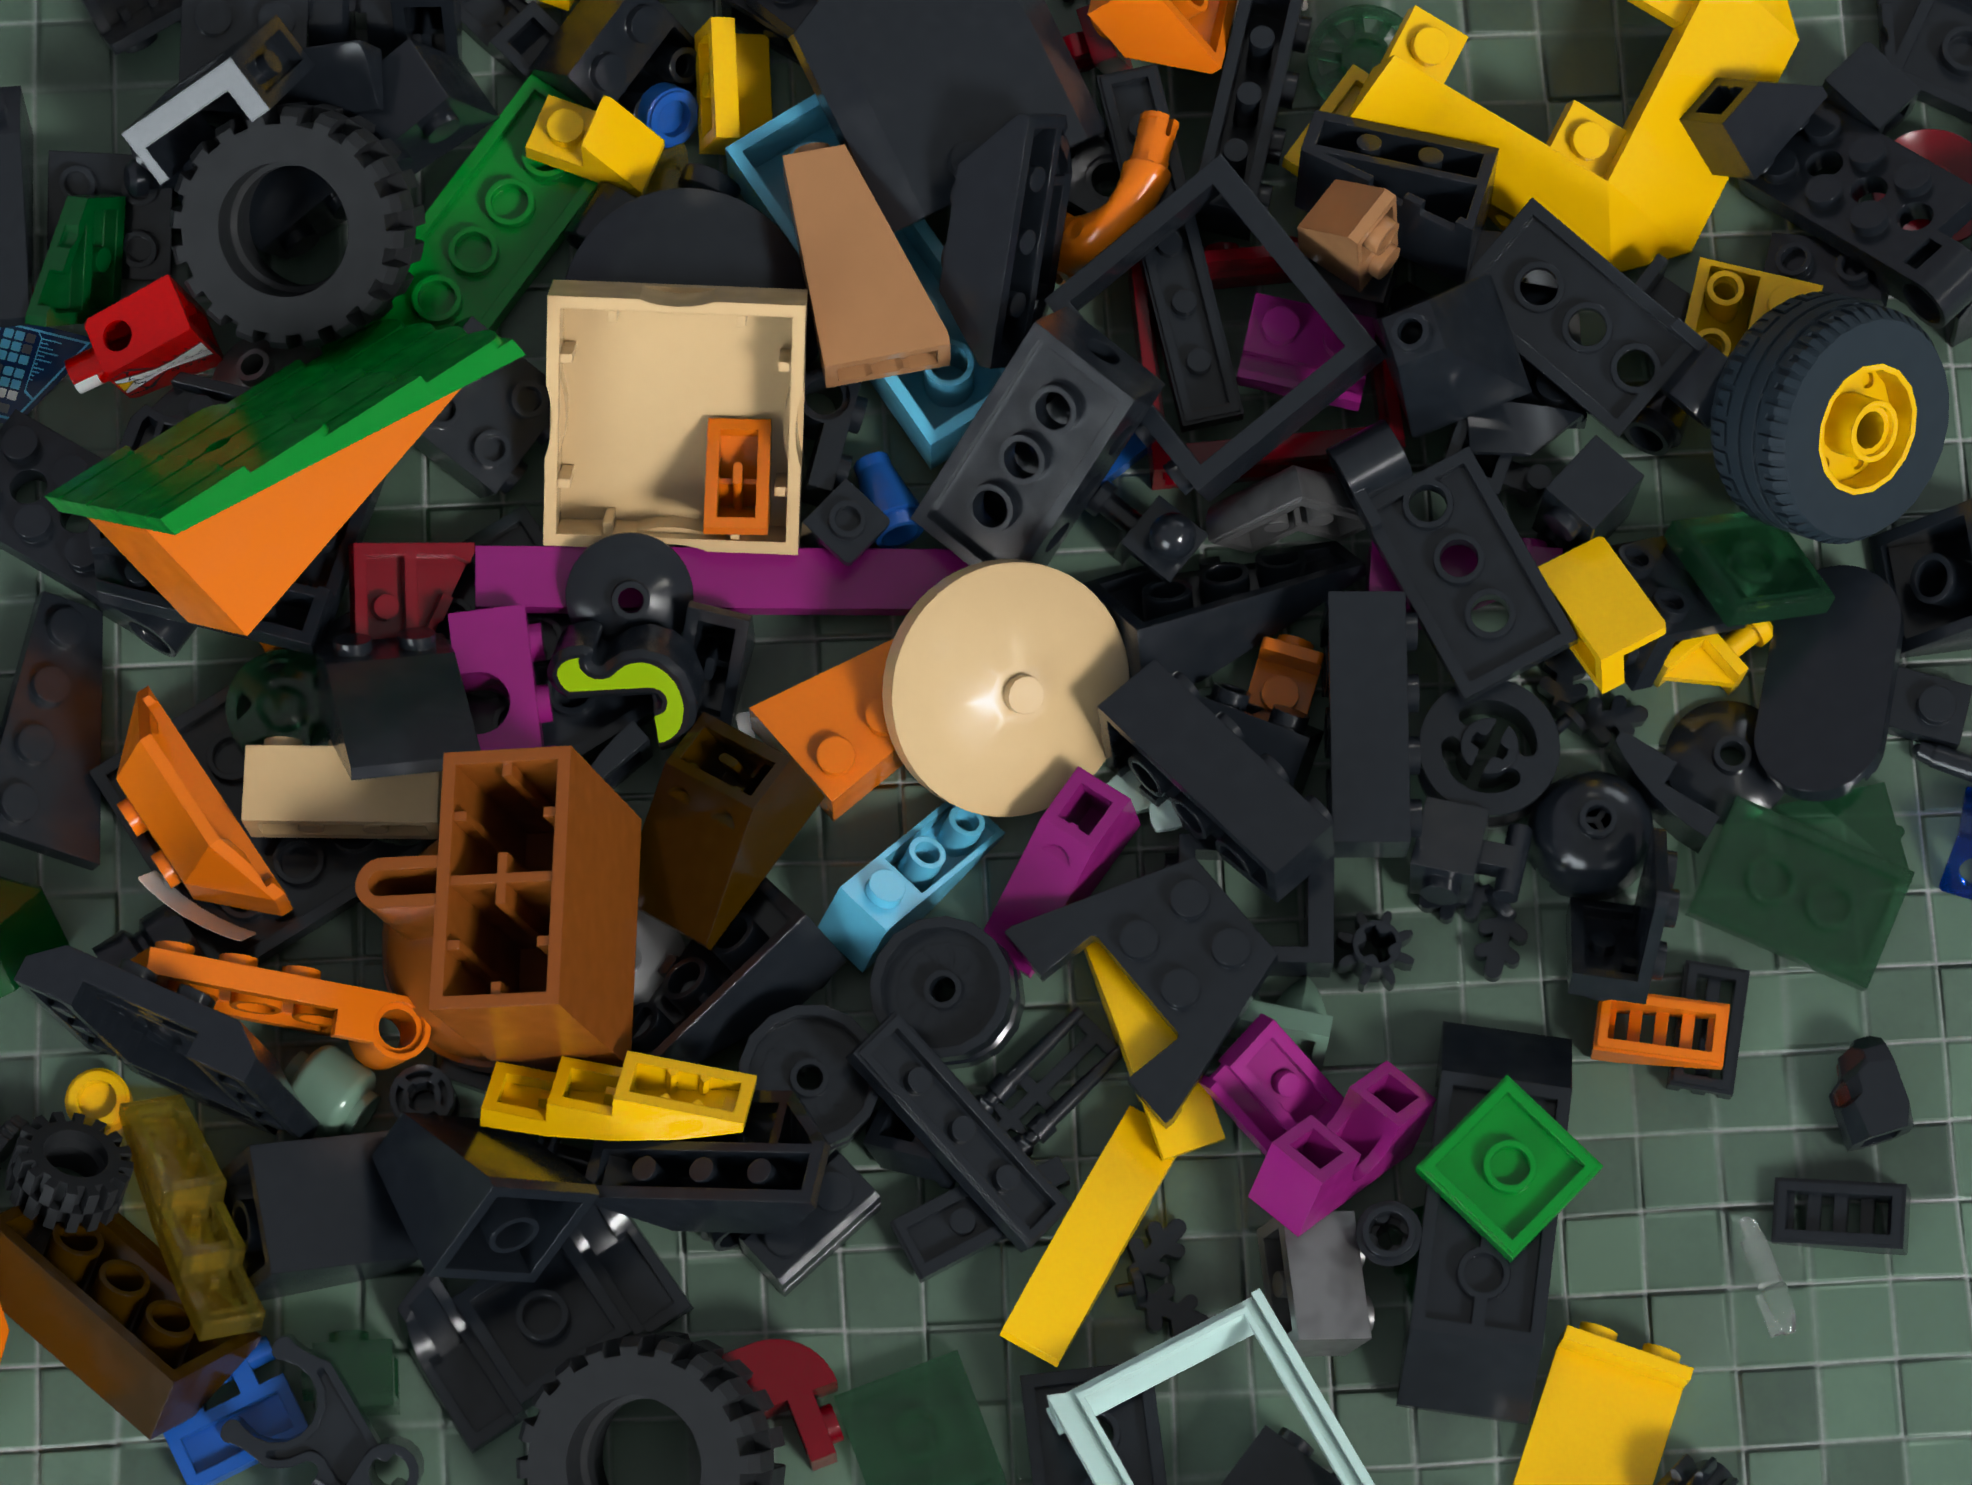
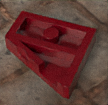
M475 542L352 543L348 545L350 632L369 635L373 640L397 637V632L406 628L425 627L436 631L438 624L444 620L453 600L451 596L466 564L471 562L475 553Z

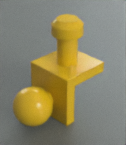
M1751 609L1753 616L1747 627L1732 630L1723 638L1717 633L1682 640L1680 643L1676 641L1653 684L1657 688L1666 681L1721 686L1730 695L1739 687L1749 669L1739 657L1754 645L1763 647L1773 638L1772 623L1764 613Z

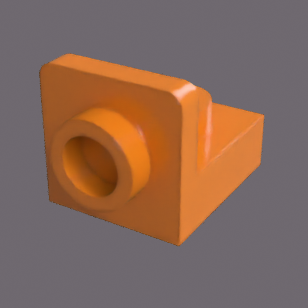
M1281 634L1277 636V639L1263 637L1248 692L1251 694L1249 702L1272 711L1274 704L1284 705L1308 715L1321 672L1324 654L1313 650L1314 645L1311 642L1294 635Z

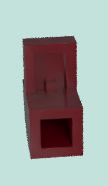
M786 1339L761 1340L723 1354L722 1359L730 1362L740 1359L753 1372L752 1378L746 1382L753 1392L766 1389L775 1406L764 1412L766 1419L788 1410L790 1411L812 1471L837 1462V1454L833 1444L844 1440L843 1433L831 1403L819 1407L816 1400L837 1392L838 1383L833 1371L820 1355L803 1344Z

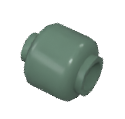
M333 1044L321 1046L310 1055L300 1051L284 1070V1074L297 1097L306 1109L320 1122L315 1132V1135L320 1138L360 1134L371 1121L380 1105L381 1096L376 1093L377 1078L375 1073Z

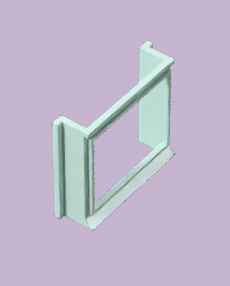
M1260 1288L1251 1293L1252 1297L1066 1393L1047 1395L1049 1407L1046 1408L1049 1418L1059 1435L1066 1434L1093 1484L1134 1485L1096 1416L1230 1346L1255 1335L1341 1485L1375 1484Z

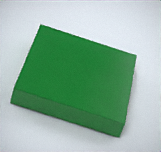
M1506 1075L1416 1166L1414 1171L1511 1263L1602 1170L1603 1165L1514 1080Z

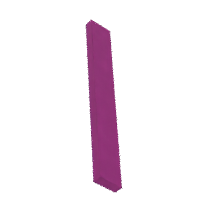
M475 546V610L525 604L527 613L568 614L565 599L567 579L575 561L588 547ZM671 547L681 557L688 569L693 585L694 602L748 615L906 616L916 602L939 581L969 566L949 549L868 548L852 565L846 566L827 548H799L798 555L707 552L693 547ZM635 588L623 590L618 597L619 605L625 610L637 609L643 600L642 593Z

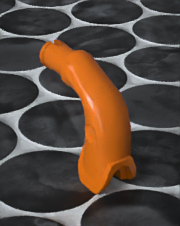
M1149 110L1142 112L1138 121L1139 124L1132 155H1130V159L1124 161L1120 179L1108 201L1086 214L1073 216L1066 212L1056 284L1062 285L1157 206L1171 179L1168 162L1179 128V122L1175 118L1169 119L1170 115L1161 111Z

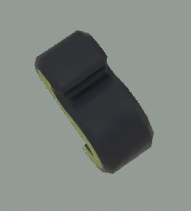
M577 622L568 626L561 633L547 668L548 679L551 685L567 699L652 694L653 712L660 749L665 750L679 745L695 724L705 692L704 671L694 647L675 630L653 624L631 627L610 642L602 639L603 626L599 622Z

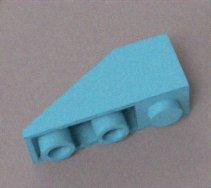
M944 802L840 886L821 919L818 928L863 973L876 962L878 954L895 933L915 921L923 919L1003 838L1005 832L988 816L972 813Z

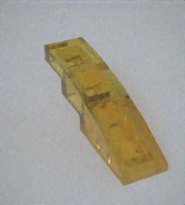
M182 1094L120 1103L119 1117L127 1146L130 1147L132 1152L131 1161L134 1162V1172L146 1210L173 1284L198 1340L205 1341L261 1331L266 1311L242 1266L246 1245L223 1202L227 1181Z

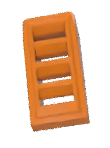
M1648 993L1646 1004L1617 1000L1598 1001L1590 1059L1614 1063L1722 1070L1730 1004ZM1617 1013L1629 1014L1626 1040L1613 1039ZM1643 1015L1655 1016L1652 1044L1640 1042ZM1669 1017L1682 1018L1678 1047L1666 1046ZM1695 1019H1708L1704 1051L1692 1049Z

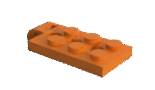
M177 941L155 942V947H149L130 959L157 974L159 978L156 984L173 992L177 991L180 984L193 987L216 1001L214 1010L235 1019L348 1040L355 1058L370 1069H391L421 1053L430 1039L431 1026L423 1017L419 1018L412 1008H415L408 996L321 980L322 972L315 968L287 965L282 967V972L258 967L259 960L257 958L238 953H222L218 959L194 955V946ZM381 1018L392 1021L398 1028L400 1042L397 1048L389 1046L381 1038L379 1033Z

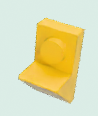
M548 94L527 141L525 150L526 158L597 183L601 181L611 183L631 195L640 197L646 191L665 147V140L613 98L603 95L595 111Z

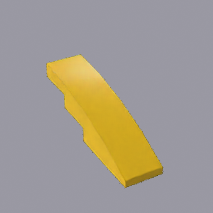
M1093 942L1084 949L1115 1043H1119L1131 1077L1178 1037L1101 945ZM1198 1082L1183 1104L1181 1113L1167 1129L1136 1094L1138 1102H1142L1161 1161L1226 1139L1212 1098Z
M628 1050L623 1067L561 1056L556 1073L496 1061L481 1106L480 1126L547 1137L605 1141L683 1140L743 1133L756 1087L757 1075Z
M1131 1105L1128 1107L1061 1222L999 1335L1055 1367H1058L1113 1274L1120 1256L1177 1158L1174 1157L1161 1161L1144 1112Z

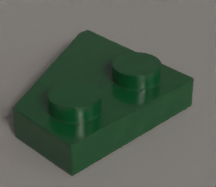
M111 194L67 196L26 312L25 324L43 327L84 324L91 316L121 300L126 196Z

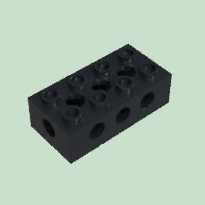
M1068 306L1035 321L911 519L969 566L998 559H1018L1047 566L1158 397L1165 383Z

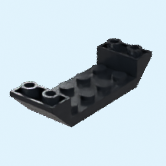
M1443 1021L1435 1087H1438L1430 1152L1506 1075L1514 1080L1567 1131L1572 1095V1039ZM1426 1183L1421 1222V1244L1417 1255L1409 1329L1403 1343L1396 1406L1524 1425L1528 1424L1543 1348L1558 1215L1510 1263Z

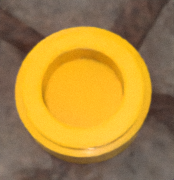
M93 1068L80 1073L71 1081L65 1094V1109L71 1120L75 1112L85 1115L84 1124L92 1126L96 1119L106 1123L104 1134L109 1135L115 1130H120L129 1120L133 1109V1097L129 1087L117 1073L104 1068Z

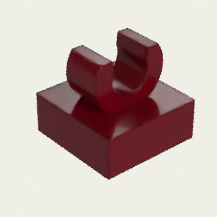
M1090 4L1077 9L1076 12L1083 31L1064 36L1063 39L1079 72H1086L1095 67L1103 74L1132 69L1133 66L1130 58H1125L1110 40L1102 38L1094 29L1091 19L1087 15Z

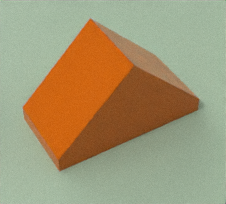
M708 418L704 534L768 535L771 515L772 419Z

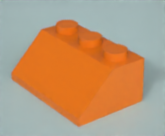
M1091 0L1087 15L1090 17L1096 32L1102 38L1110 40L1125 58L1213 74L1222 69L1237 0Z

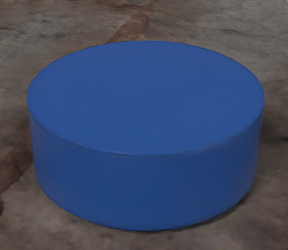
M668 82L658 83L650 87L641 97L638 119L665 140L664 148H673L683 144L691 137L698 123L699 107L695 97L689 91Z

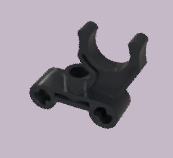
M290 1333L283 1334L274 1342L272 1354L278 1360L299 1366L311 1378L317 1391V1410L312 1423L304 1432L291 1438L272 1439L257 1433L240 1416L230 1418L221 1429L220 1435L224 1442L242 1448L266 1468H289L305 1461L313 1462L318 1468V1474L311 1485H389L378 1477L375 1471L376 1459L387 1462L393 1454L400 1456L406 1462L409 1469V1478L406 1481L403 1478L397 1477L391 1485H418L424 1473L423 1455L411 1440L401 1436L380 1439L335 1360L306 1347Z

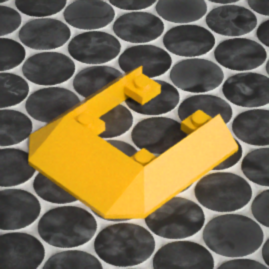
M1627 0L1670 26L1673 30L1623 128L1578 101L1573 100L1566 104L1545 144L1444 84L1468 36L1415 5L1408 9L1380 64L1372 68L1348 117L1499 148L1490 206L1492 209L1513 220L1529 200L1534 198L1620 272H1625L1650 265L1658 253L1667 259H1671L1692 252L1729 179L1727 176L1712 175L1679 119L1715 78L1778 82L1799 42L1788 0Z

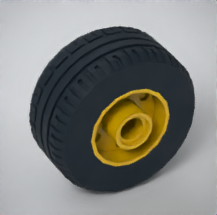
M1821 291L1797 295L1779 304L1761 316L1743 334L1729 355L1717 383L1711 410L1710 441L1715 466L1728 495L1749 517L1818 542L1841 545L1843 543L1848 544L1860 541L1874 535L1897 521L1916 502L1931 479L1938 463L1949 422V390L1945 369L1929 335L1912 318L1897 310L1841 294Z

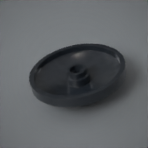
M672 188L655 191L633 199L612 211L584 239L569 266L565 280L806 289L799 255L789 239L776 224L753 206L721 192L698 188ZM809 301L807 304L806 355L813 324Z

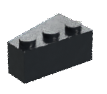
M1315 110L1300 151L1295 206L1309 213L1335 179L1386 188L1395 194L1397 198L1399 256L1461 284L1467 281L1491 206L1499 148Z

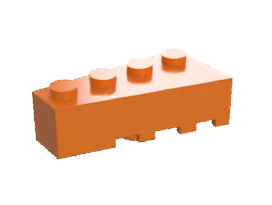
M894 638L749 707L752 730L765 744L793 758L825 796L819 806L833 822L903 765L891 742L886 727L882 698L884 670Z

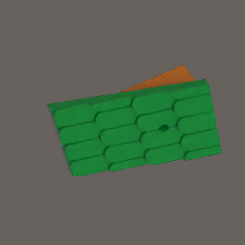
M398 319L381 320L366 326L307 364L297 359L230 402L212 405L195 412L134 451L127 445L44 497L59 512L87 517L188 623L248 636L460 389L526 354L513 339L499 337L492 330H482L468 334L459 326L436 330L430 323H416L405 326Z

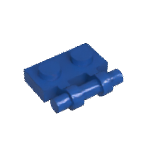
M266 1335L261 1337L256 1348L222 1384L224 1385L235 1380L241 1394L207 1411L203 1406L195 1416L163 1433L187 1485H216L260 1463L242 1448L222 1440L220 1435L222 1426L234 1416L242 1417L257 1433L272 1439L291 1438L304 1432L309 1426L284 1373L261 1384L256 1377L255 1369L276 1359L272 1354V1345Z

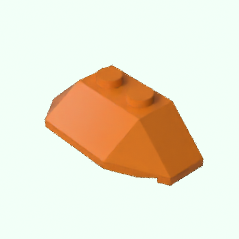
M149 686L137 692L116 780L126 798L116 805L137 837L148 830L159 846L160 850L150 857L170 888L172 889L182 882L194 900L284 916L292 911L293 907L286 893Z

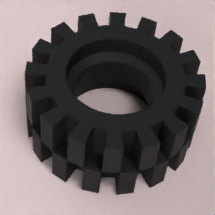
M52 1112L49 1122L43 1115L33 1118L31 1126L26 1124L22 1128L6 1171V1191H12L10 1200L15 1207L26 1203L23 1215L31 1221L38 1214L44 1216L43 1227L53 1230L57 1221L64 1223L65 1233H76L79 1223H82L86 1232L97 1230L99 1222L106 1226L113 1220L114 1214H117L134 1169V1162L130 1161L132 1157L131 1149L129 1146L120 1147L123 1137L116 1130L109 1135H105L106 1123L98 1119L95 1120L92 1126L84 1124V1114L74 1112L72 1120L66 1121L63 1112ZM55 1167L73 1170L84 1177L65 1174Z

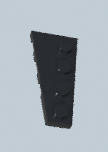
M42 591L35 599L0 725V840L93 871L100 865L101 791L89 771L101 764L103 612Z

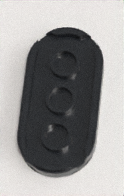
M1837 565L1813 571L1799 579L1788 589L1776 610L1773 638L1770 641L1755 727L1754 743L1756 754L1766 775L1775 782L1779 789L1796 799L1815 802L1838 799L1852 792L1851 787L1858 784L1863 778L1867 781L1878 769L1884 756L1904 636V618L1897 596L1890 585L1883 578L1867 569L1849 565Z

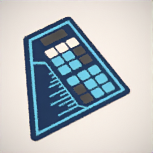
M36 325L1 327L0 423L5 424L15 409L28 415L68 374L64 361L92 347L89 337Z

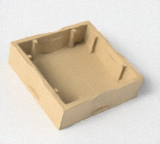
M553 279L547 295L546 387L550 399L549 445L544 462L543 545L589 547L596 541L612 534L636 532L653 536L666 544L689 546L707 552L798 555L801 524L808 289ZM708 418L772 419L771 515L768 535L703 533Z

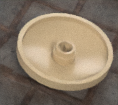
M1018 559L984 561L965 567L939 581L916 602L897 630L891 644L884 670L882 691L883 712L891 742L900 760L918 783L930 793L954 806L972 813L992 817H1015L1045 810L1050 806L1078 766L1094 776L1106 760L1097 706L1129 680V665L1125 646L1118 627L1105 605L1084 584L1062 571L1035 562Z

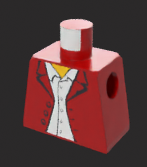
M168 274L88 318L84 323V327L92 347L66 359L64 363L72 383L80 394L110 381L129 398H138L171 385V380L180 372L196 375L217 367L224 356L204 308Z

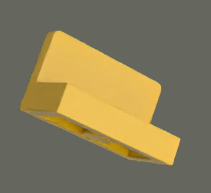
M710 17L694 35L695 51L697 52L696 86L699 107V154L726 155L725 148L772 120L769 39L762 34L735 33V18Z
M1598 536L1538 566L1578 637L1577 644L1570 647L1571 651L1600 692L1604 694L1625 683L1624 655L1665 635L1666 622L1606 539Z

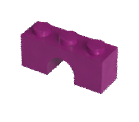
M525 604L449 613L448 622L451 647L456 655L465 692L493 691L502 695L510 703L509 712L501 725L490 732L477 734L481 751L556 746H544L542 723L553 722V711L549 684L537 685L534 662L546 661L541 623L529 624Z
M1386 1060L1349 1087L1341 1106L1326 1126L1314 1116L1309 1115L1274 1140L1270 1145L1248 1197L1299 1237L1410 1155L1437 1099Z

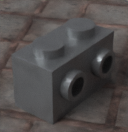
M1333 1211L1299 1237L1275 1218H1272L1257 1229L1265 1298L1300 1357L1346 1356L1372 1339L1371 1331L1375 1318L1372 1300L1365 1292L1362 1271L1365 1255L1361 1252L1357 1243L1354 1211Z

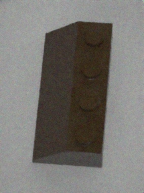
M26 1203L14 1206L0 1213V1303L2 1311L149 1440L195 1416L256 1348L262 1335L119 1212L114 1214L113 1220L106 1226L99 1222L97 1230L86 1232L82 1223H79L76 1233H65L64 1223L57 1221L53 1230L43 1227L45 1217L40 1214L31 1221L23 1215Z

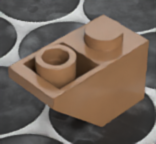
M1335 179L1297 227L1300 251L1358 292L1364 289L1372 277L1378 280L1382 279L1393 267L1400 253V248L1398 247L1397 198L1395 194L1386 188Z

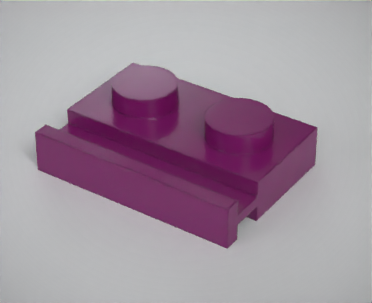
M1256 292L1236 377L1237 385L1286 395L1344 348L1345 345L1311 304ZM1352 313L1374 340L1376 330L1372 319L1375 318ZM1367 374L1329 405L1359 411Z
M1262 1013L1220 1057L1218 1062L1221 1065L1210 1077L1204 1075L1198 1082L1265 1156L1274 1140L1309 1115L1314 1116L1326 1126L1344 1100V1097L1278 1023Z

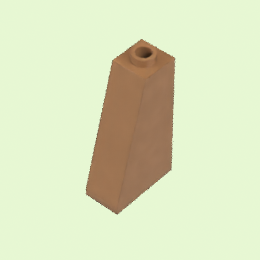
M814 142L798 147L792 154L782 155L784 181L805 286L808 289V301L826 388L950 366L951 344L948 331L845 144L830 147L828 143Z

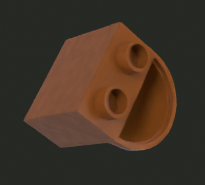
M571 745L444 753L439 839L425 848L418 856L383 857L371 860L361 868L355 881L357 897L367 908L383 920L382 959L384 979L388 992L410 998L415 1008H412L419 1018L423 1017L431 1026V1035L426 1047L445 1060L460 1067L478 1072L493 1073L496 1061L557 1072L561 1056L623 1067L627 1050H632L642 819Z

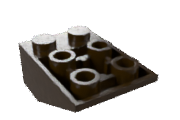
M703 712L665 762L641 832L638 910L711 950L825 796L793 758Z

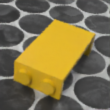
M1585 1321L1580 1322L1579 1328L1567 1325L1560 1335L1512 1485H1653L1683 1388L1690 1382L1694 1368L1680 1364L1681 1355L1669 1348L1644 1343L1640 1350L1616 1342L1618 1333L1605 1326Z

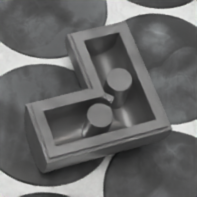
M1295 465L1213 504L1208 509L1206 515L1207 534H1209V542L1248 553H1253L1297 531L1341 541L1366 529L1336 476Z

